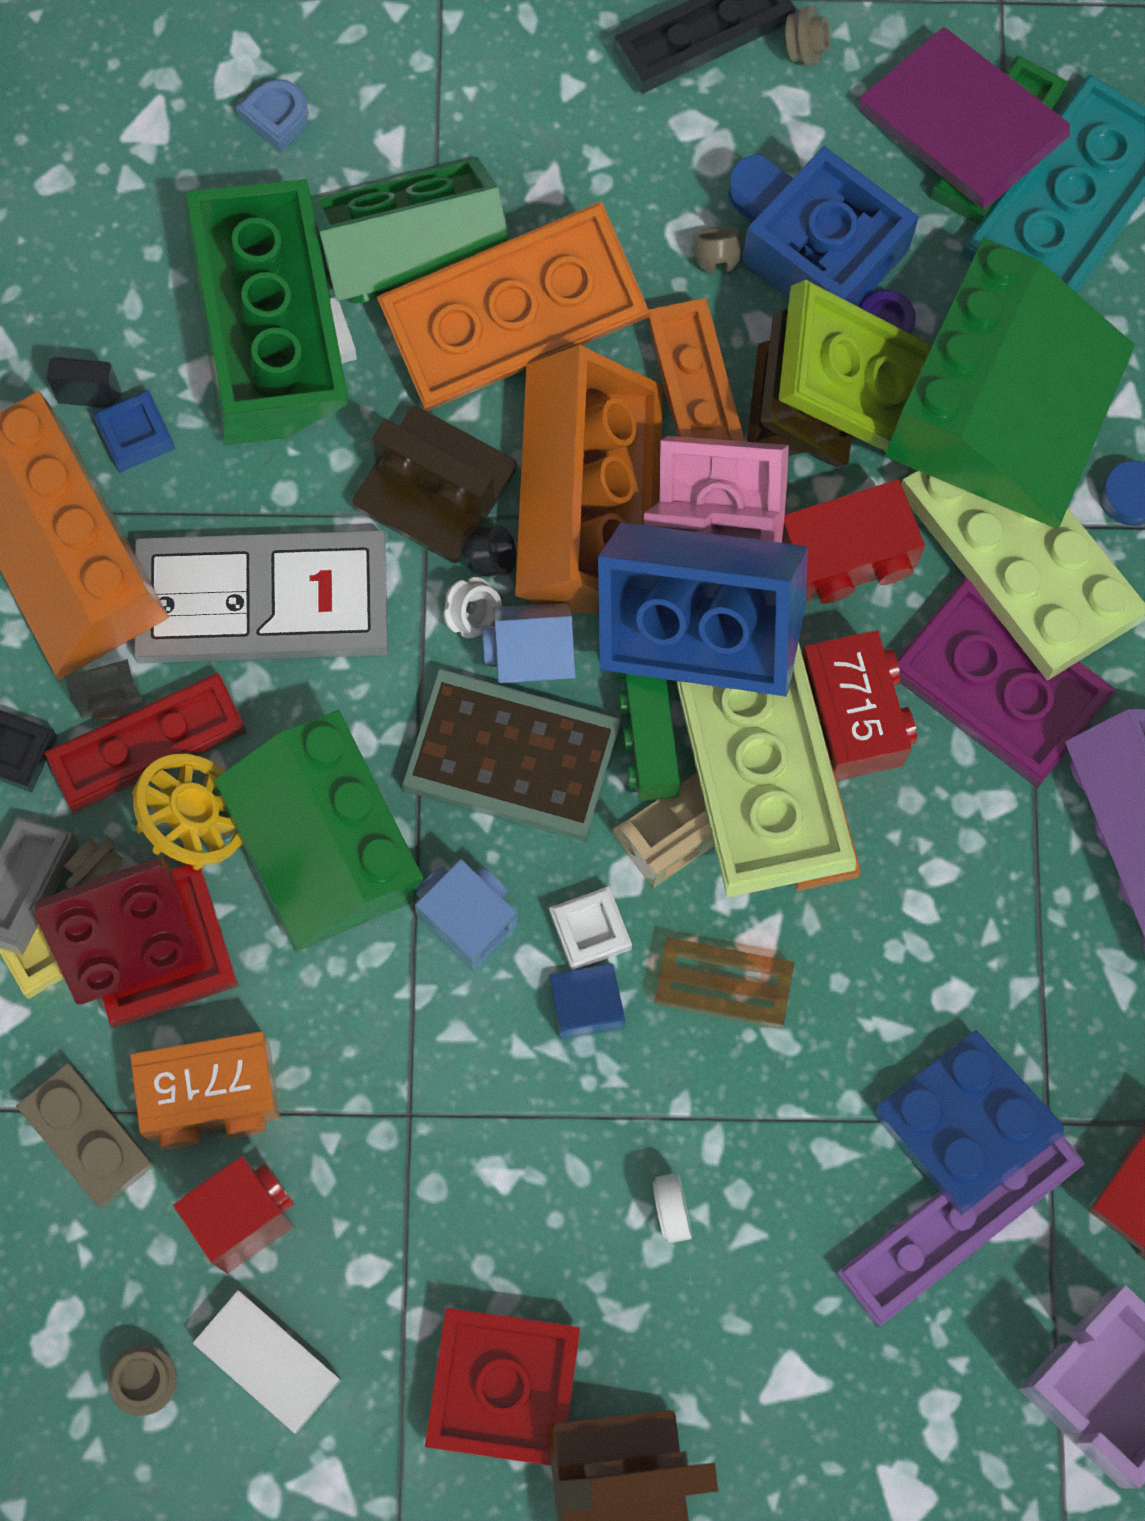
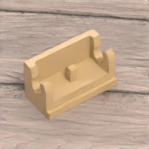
M697 773L680 784L678 797L658 799L629 820L622 822L612 829L613 836L653 889L714 846Z

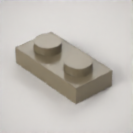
M69 1063L64 1065L16 1105L89 1197L102 1210L154 1167L149 1158Z

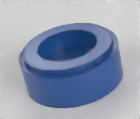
M1127 461L1119 464L1110 472L1101 490L1103 507L1108 515L1119 523L1130 526L1145 524V462Z

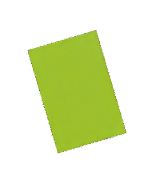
M808 280L801 281L790 287L779 401L887 452L901 412L932 345Z

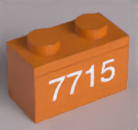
M263 1031L130 1054L140 1134L150 1142L159 1141L160 1149L167 1150L193 1146L200 1143V1133L223 1129L226 1130L227 1138L253 1136L266 1132L265 1122L281 1120L270 1042Z

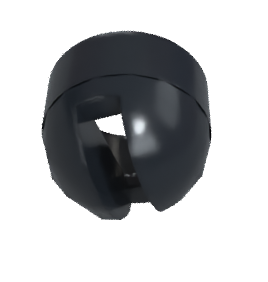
M501 525L481 528L471 533L466 539L462 550L463 556L470 558L469 570L480 577L507 575L515 567V543L510 532Z

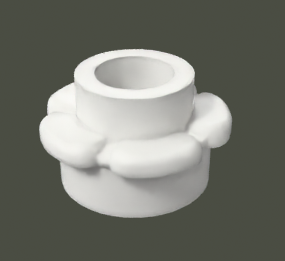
M471 577L467 582L459 580L449 588L446 594L445 609L443 611L444 621L452 632H460L463 638H476L483 635L482 627L495 626L493 607H502L501 598L496 590L490 587L489 583L482 578ZM469 602H471L470 610H469V612L467 613V611H466L467 604H468Z

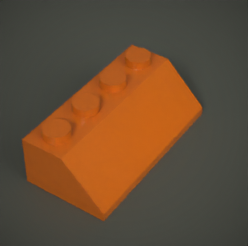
M580 344L526 366L515 596L536 604L569 602L571 613L599 614V554L621 522L644 525V513L660 502L663 385Z
M37 391L0 412V571L55 676L61 680L165 621L169 616L66 426L41 392Z

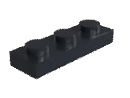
M689 0L614 36V51L641 94H644L785 26L788 15L794 14L796 8L790 0Z

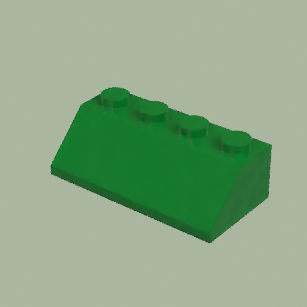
M301 179L186 191V230L223 445L286 438L348 405L349 398L308 180Z

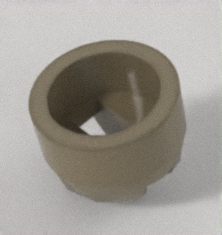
M715 227L693 234L694 256L697 264L703 271L715 275V264L723 263L725 272L728 273L738 264L742 250L739 229Z

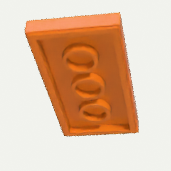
M602 201L377 296L423 407L427 412L526 370L527 364L579 344L583 346L650 316L648 307Z

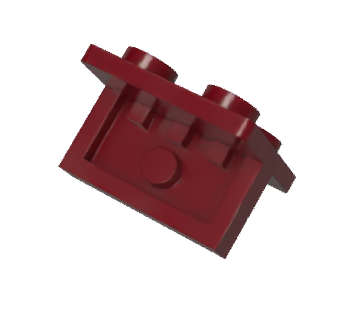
M166 856L148 860L45 897L33 904L38 923L76 1004L88 1003L195 964L201 960L199 947L186 918L176 881Z

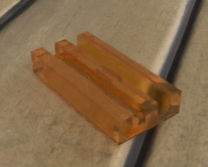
M667 937L654 1004L782 1029L794 962ZM676 957L778 976L777 986L675 967ZM671 983H683L774 1001L773 1009L670 989Z

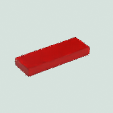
M218 672L49 749L44 753L68 806L74 813L135 785L145 769L161 757L172 754L198 756L247 733Z

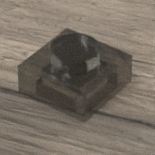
M128 659L65 676L70 699L81 718L92 716L95 720L112 719L125 714L129 710L130 705L143 702L137 677Z

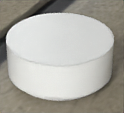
M679 1172L655 1177L653 1190L664 1240L670 1244L692 1239L689 1215Z

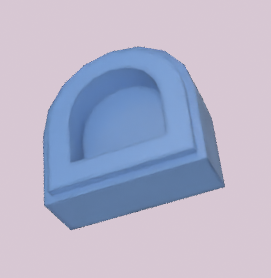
M281 79L265 81L236 106L238 118L279 152H282L303 131L307 125L309 115L306 98L302 90L296 84Z

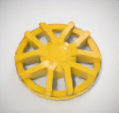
M172 754L157 759L145 769L131 794L133 795V808L138 825L135 827L138 834L143 832L155 846L152 849L154 854L159 855L163 852L167 856L177 861L191 864L193 869L199 870L204 865L221 864L241 846L242 842L231 819L219 816V813L227 812L220 797L212 794L214 779L225 772L223 768L210 760L196 755ZM180 767L178 780L165 772L164 769ZM193 769L206 774L202 785L192 783ZM149 781H151L162 792L150 787L148 785ZM147 805L157 812L149 815ZM168 823L173 831L165 837L157 829V825ZM220 834L233 835L228 845L225 846ZM199 836L210 852H203ZM181 839L184 848L174 844V842Z

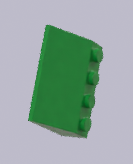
M983 237L901 412L885 457L1055 529H1059L1135 344L1040 260Z

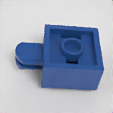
M823 146L794 178L761 154L743 158L735 165L731 172L728 204L752 223L747 228L742 263L787 298L790 296V287L792 285L808 280L858 306L862 299L880 284L909 251L919 216L826 146Z

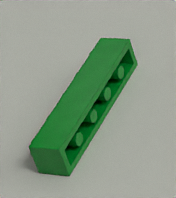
M616 672L617 679L624 678L625 691H619V705L621 715L628 714L630 726L623 728L625 751H633L634 764H628L630 788H637L639 801L676 798L679 795L680 780L667 680Z

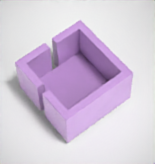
M1124 1285L1107 1291L1068 1334L1073 1341L1059 1344L1022 1384L1019 1390L1063 1433L1082 1432L1083 1434L1074 1444L1119 1488L1139 1489L1145 1483V1303L1131 1289Z

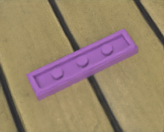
M1062 1136L963 1215H960L941 1192H938L835 1274L875 1327L878 1328L1086 1163L1066 1138Z

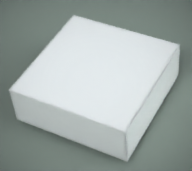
M610 886L549 908V915L571 971L632 950L631 940Z

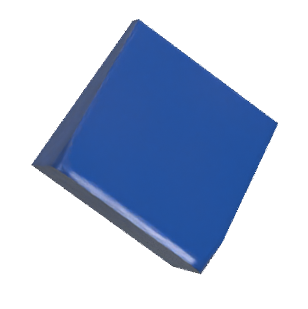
M613 964L549 974L560 1039L624 1029L626 1021Z

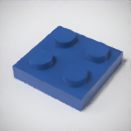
M977 1030L875 1107L876 1118L960 1215L967 1212L1064 1135V1125Z

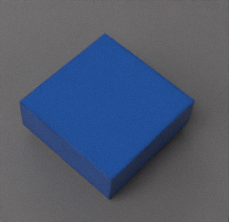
M149 389L92 413L119 473L175 449L173 440Z

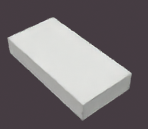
M239 1290L193 1342L199 1350L294 1434L300 1431L341 1381L339 1377Z

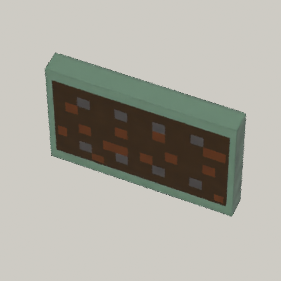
M439 669L402 784L403 791L586 842L620 729L621 719Z

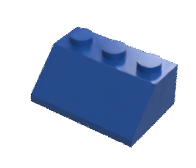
M621 522L598 556L600 670L786 697L790 688L806 606L808 546Z

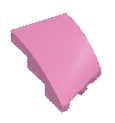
M678 436L665 437L661 440L660 502L644 513V525L782 543L789 445Z

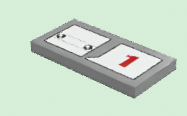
M385 531L136 539L135 555L169 616L165 621L135 637V659L138 664L388 655Z

